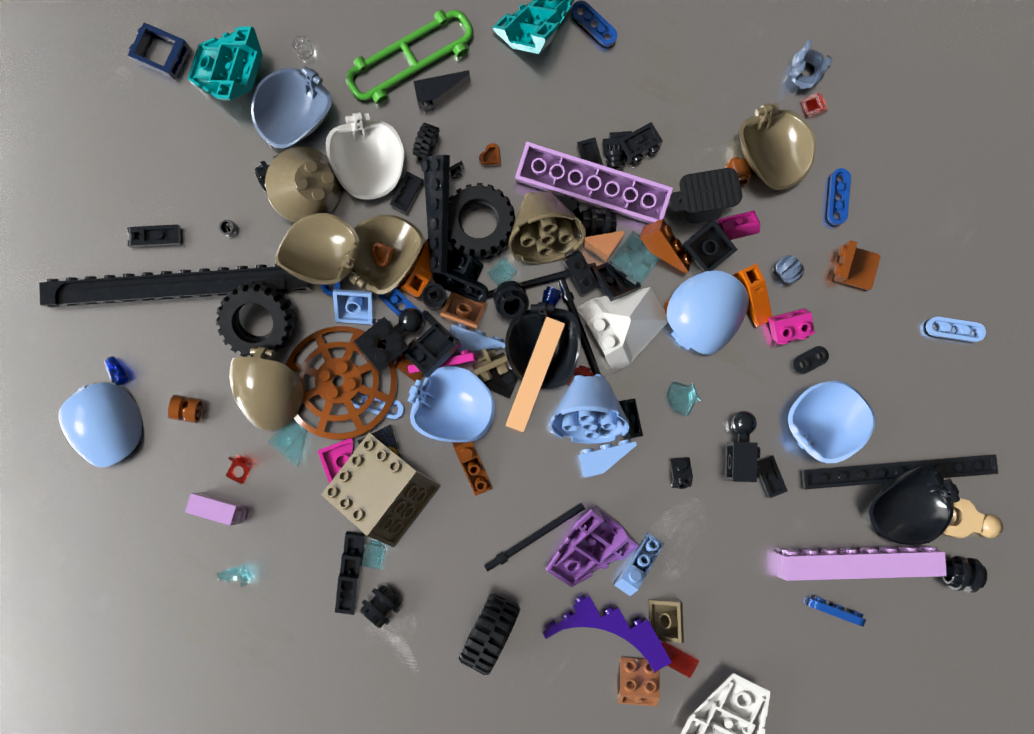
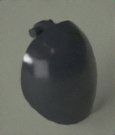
M538 302V304H531V310H527L521 317L511 321L505 338V352L513 372L522 381L546 317L565 323L540 389L558 388L566 384L575 371L581 347L580 325L575 315L570 311L555 308V304Z
M932 466L917 467L891 480L877 494L869 507V517L875 529L884 538L892 542L904 545L930 543L937 539L950 524L954 512L953 502L960 501L959 490L951 479L944 480L936 468Z

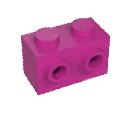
M806 308L768 317L772 339L778 344H788L791 342L790 340L807 339L810 335L815 334L812 313Z

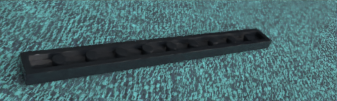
M992 454L801 470L803 489L889 483L900 474L922 466L936 468L943 478L999 474L997 456Z

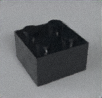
M714 220L709 221L682 244L683 249L691 256V259L702 272L713 271L738 250Z

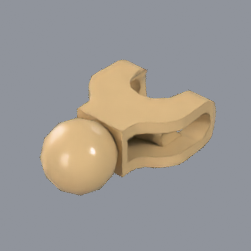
M960 498V501L953 502L954 509L958 513V519L953 525H948L942 534L955 538H964L974 532L993 539L1002 533L1003 523L998 516L979 513L973 503Z

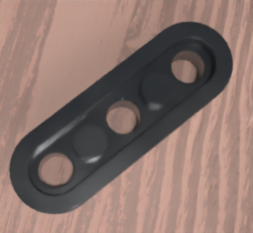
M447 268V273H434L433 279L436 284L475 302H483L489 293L488 288L483 283Z

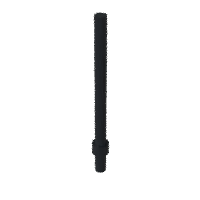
M595 262L588 264L591 270L593 267H596ZM568 269L519 283L526 289L568 278L572 275ZM495 289L489 291L487 299L493 298Z
M565 278L561 279L558 283L563 294L562 299L567 304L569 311L575 315L579 322L581 344L593 376L601 374L573 300L575 298L573 293L569 291Z
M582 503L576 505L504 553L503 551L498 553L496 558L484 565L487 572L499 564L503 565L508 562L510 557L585 510Z

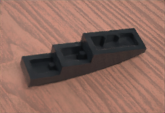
M349 531L345 533L344 551L341 557L340 574L338 576L335 613L355 614L366 535L364 533Z

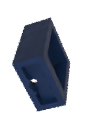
M144 22L137 31L134 43L129 47L128 56L139 65L175 79L190 46L184 39ZM151 33L174 43L164 66L140 56Z

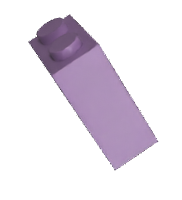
M199 492L190 494L185 513L231 526L244 521L247 510H245V504Z

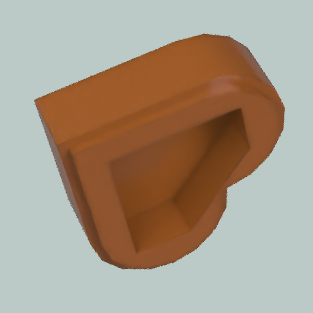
M491 143L487 145L485 151L479 155V162L482 166L501 165L500 149L497 144Z
M374 243L371 246V253L375 256L376 265L380 267L388 266L395 248L383 243Z

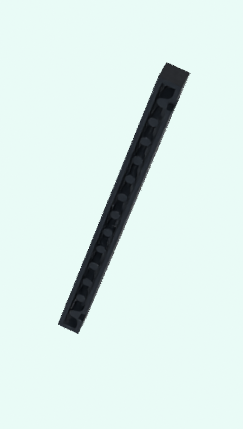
M274 264V267L256 265L255 268L237 266L236 269L229 270L228 267L217 268L218 271H210L208 268L198 269L199 272L180 270V273L173 274L172 271H161V274L154 275L152 272H143L142 276L127 273L123 274V277L104 275V278L98 279L96 276H86L83 280L68 277L66 281L47 279V282H39L40 305L47 308L227 296L232 290L248 282H266L267 286L271 284L276 286L275 290L278 292L312 290L311 283L291 275L278 264Z

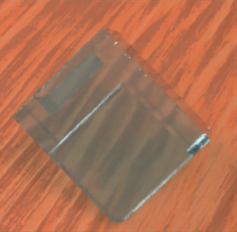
M503 257L487 274L498 286L505 281H510L517 274V270Z

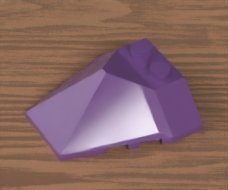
M596 505L576 522L546 570L570 587H573L593 576L592 573L600 568L604 570L609 567V563L617 559L619 561L625 559L639 547V544L619 521Z

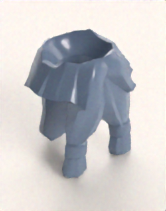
M812 39L807 41L800 51H796L792 60V67L789 71L792 81L800 89L812 88L821 81L832 62L831 56L827 55L824 59L822 53L810 49ZM806 63H810L814 67V74L812 76H804L801 73Z

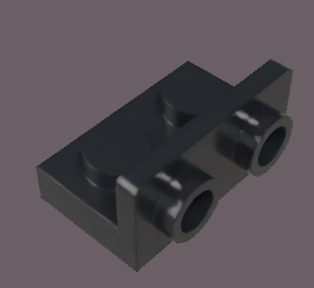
M652 122L618 140L627 157L628 164L640 162L644 159L643 156L649 153L651 155L655 154L660 150L663 142Z

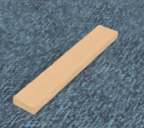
M546 317L505 426L524 432L565 323Z

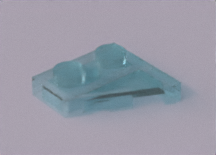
M293 419L288 425L278 429L268 443L291 463L298 466L307 430Z

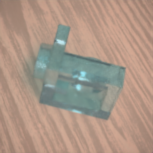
M370 540V543H365L362 566L381 570L386 546L381 545L382 542Z
M244 565L217 573L219 581L225 579L226 583L237 580L238 576L241 587L249 584L250 574Z

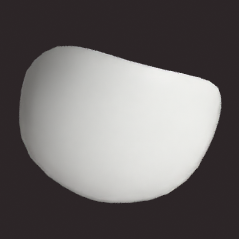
M361 112L352 113L351 116H345L347 124L333 128L326 138V151L329 163L341 185L354 197L369 200L385 196L393 190L401 176L404 162L402 141L391 125L380 120H370L369 113L361 114Z

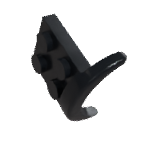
M424 310L422 315L430 323L431 327L402 354L428 378L462 344L458 338L454 337L428 311Z

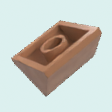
M624 231L585 237L583 247L606 263L621 243Z
M451 292L440 316L444 320L465 325L472 330H478L487 303L475 302Z

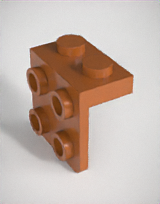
M850 240L840 248L839 263L836 264L834 269V281L870 290L873 287L880 255L857 248L858 242Z

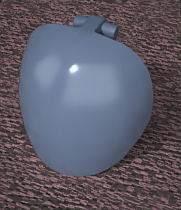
M306 66L301 70L296 68L279 69L267 75L257 85L252 100V121L259 135L270 145L276 148H287L313 133L325 119L331 108L332 98L329 91L322 85L323 79L319 77L315 70L309 69Z

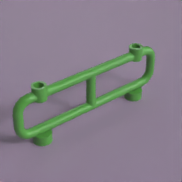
M439 10L434 14L435 20L366 60L363 56L356 58L353 62L355 66L348 70L346 74V83L353 95L360 100L373 98L376 104H381L389 98L386 89L452 51L457 58L466 55L469 52V47L466 43L471 40L474 31L467 16L459 10H451L447 13ZM459 18L466 29V34L418 62L408 44L436 27L444 26L450 19ZM401 48L412 66L365 93L360 92L353 80L354 75L366 71L372 64Z

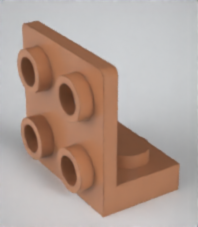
M622 657L620 659L618 704L657 707L660 700V670L654 672L646 659Z

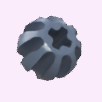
M793 255L782 257L775 267L778 276L789 284L800 280L805 271L803 264Z

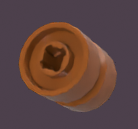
M173 395L168 406V418L179 421L184 418L186 422L198 423L203 411V400L193 397L187 400L186 396Z

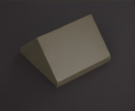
M679 599L649 600V620L660 641L684 643L682 601Z

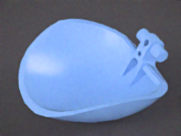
M706 271L689 278L676 289L667 307V319L674 330L671 335L680 346H684L687 350L693 348L697 352L707 355L717 353L735 336L744 320L749 306L747 289L737 278L723 271Z
M455 366L440 367L428 378H425L424 382L416 380L414 386H411L409 391L410 396L407 401L413 404L410 415L411 424L415 430L427 437L445 442H471L486 434L492 424L495 413L493 396L487 386L469 370Z
M834 380L816 384L806 390L792 405L788 416V423L801 449H805L808 454L820 462L838 463L858 452L867 443L875 428L876 417L870 404L854 387L843 381Z
M103 382L98 384L92 383L88 386L84 385L63 403L59 411V422L68 442L76 452L96 467H108L121 461L135 449L140 440L142 430L140 410L133 398L124 389L115 384Z

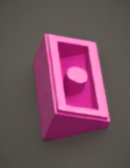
M754 210L718 219L719 227L730 240L760 232V221Z

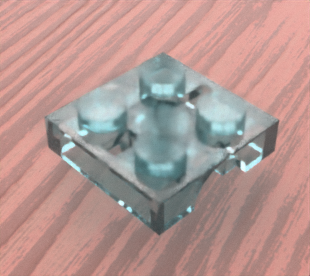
M632 231L609 263L626 272L636 283L641 284L660 258L650 253L640 239V236ZM625 246L631 250L629 253L623 250ZM645 261L651 265L649 268L643 265Z

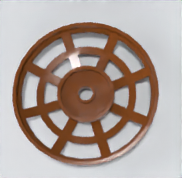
M349 326L324 328L307 336L290 354L285 365L299 372L298 378L302 383L304 391L302 403L304 402L305 406L312 413L320 417L317 429L303 421L298 414L294 417L297 423L310 433L330 440L355 438L374 429L382 422L386 414L389 413L397 392V373L393 360L388 364L391 376L389 395L378 391L379 375L369 362L356 367L350 361L354 351L362 355L352 342L365 331ZM334 331L353 333L349 343L337 341L325 344L322 334ZM315 338L318 348L308 355L303 364L292 362L299 350ZM377 340V347L384 349V345L379 340ZM344 347L346 351L343 358L332 359L328 349ZM321 353L325 362L319 369L308 367L313 358ZM370 370L373 376L372 388L362 385L361 374ZM305 374L315 377V387L307 392L304 389ZM335 377H343L344 382L341 386L333 384ZM359 392L368 395L369 397L365 403L356 410L352 400ZM319 394L326 401L322 412L311 404L310 398ZM375 398L386 402L380 413L364 426L359 415L369 408ZM333 404H345L348 414L330 415ZM352 419L357 429L346 433L325 432L328 420L340 422Z

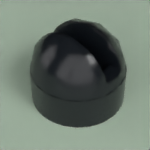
M223 220L219 225L220 232L224 235H232L236 231V224L231 220Z

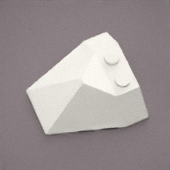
M651 287L638 289L614 301H610L607 296L593 298L576 308L585 325L587 324L604 353V358L613 374L630 365L668 322L665 310Z
M732 673L689 716L681 734H765L770 690Z

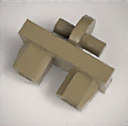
M482 348L483 354L477 357L480 363L472 366L475 374L479 375L483 382L492 378L489 369L496 367L499 375L509 371L508 359L505 353L502 352L496 355L495 350L487 352L486 348Z

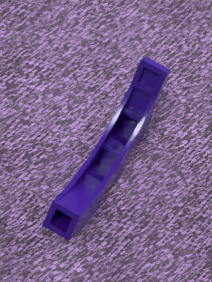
M585 594L575 599L576 604L573 605L576 611L575 614L570 611L562 616L563 621L557 624L553 621L545 625L546 630L542 632L545 639L563 629L576 627L597 628L614 633L631 643L646 658L654 672L672 663L648 619L643 620V618H640L633 622L634 627L630 628L619 607L615 609L614 606L603 611L605 615L601 617L590 596L586 598Z

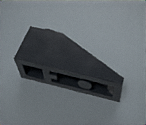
M469 70L413 81L419 109H432L471 80Z

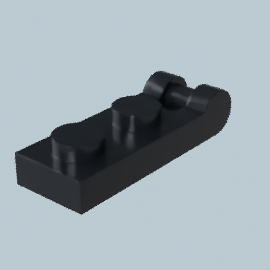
M178 224L127 227V234H129L127 247L181 245L180 225ZM137 234H140L139 240H137Z

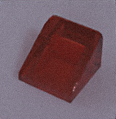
M819 92L801 100L807 118L827 112L823 96Z

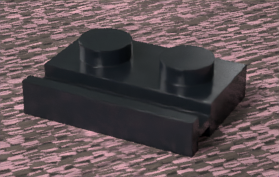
M496 367L489 369L492 378L483 383L490 391L510 399L519 378L510 368H508V372L500 375Z

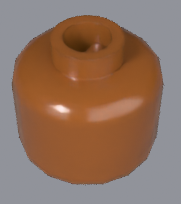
M734 157L725 166V168H732L738 173L741 186L746 185L750 181L752 171L746 159Z

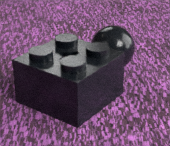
M407 308L403 310L399 315V323L394 327L384 316L352 342L376 372H379L409 348L401 335L405 332H416L422 327L423 316L417 309ZM377 340L385 342L384 349L376 347L378 345Z
M739 411L733 416L731 422L733 430L738 434V442H727L726 481L757 482V478L760 477V467L757 466V459L760 458V447H757L758 443L750 442V434L756 429L757 421L751 412Z

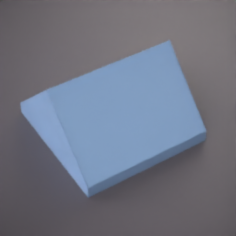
M333 289L335 322L373 325L371 322L374 319L376 296L373 292Z

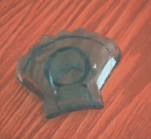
M672 382L669 386L667 400L671 409L682 416H689L695 402L701 401L694 383L687 386L678 382Z

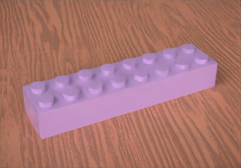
M526 142L515 176L516 182L544 191L551 190L554 194L566 195L569 199L573 197L576 201L601 209L607 208L610 212L648 224L664 218L673 190L672 187L530 142Z
M921 545L918 548L898 546L899 550L898 548L879 547V550L872 549V547H860V551L852 548H840V551L833 550V548H821V552L813 549H801L800 553L793 549H783L782 553H776L777 577L786 581L947 576L945 552L939 551L938 547H930L928 545Z

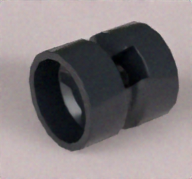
M432 283L424 287L422 291V301L429 310L437 312L443 309L448 300L443 286Z

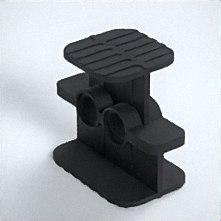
M722 168L684 175L679 183L680 191L673 192L670 195V203L674 212L684 211L685 218L690 223L717 220L722 214V208L737 206L742 200L743 195L738 173L732 168Z

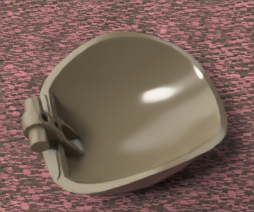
M768 103L755 109V116L746 119L741 124L739 137L745 159L756 175L768 187L775 190L788 189L797 185L807 176L814 162L816 140L811 127L802 117L789 110H779L777 103Z
M329 213L308 215L295 222L288 230L276 252L275 260L280 267L300 280L318 285L335 284L343 280L352 269L358 257L359 238L355 230L347 222Z
M379 215L361 222L354 228L359 238L358 257L347 277L350 278V282L355 286H359L362 289L366 288L375 294H385L400 285L411 273L419 257L424 240L421 231L406 219L395 215ZM374 243H383L395 248L388 266L380 267L376 265L375 256L371 253V246Z
M261 346L258 348L252 347L250 349L252 357H235L230 363L229 380L231 391L237 406L255 427L265 431L278 430L288 425L299 411L304 395L303 386L297 375L289 367L280 362L267 360V357L274 358V350Z

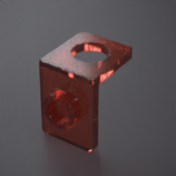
M237 455V457L229 456L228 459L233 462L226 477L243 484L253 464L247 462L248 459L241 455ZM237 466L242 467L244 470V474L239 478L233 474V470Z

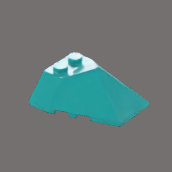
M533 0L526 6L521 4L518 6L519 10L512 15L510 13L504 15L492 29L513 49L539 54L552 41L574 0Z
M252 26L237 27L235 32L230 34L225 32L221 38L217 39L214 37L198 44L187 79L219 100H233L252 91L263 56L255 29Z

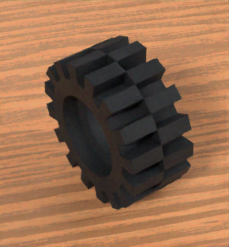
M424 122L415 138L413 155L420 158L431 156L438 141L440 128Z

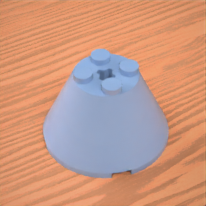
M596 374L586 377L577 375L574 377V381L552 416L550 428L560 438H563V435L571 438V442L600 444L615 441L617 436L621 434L625 436L629 431V421L609 382L605 380L603 375Z

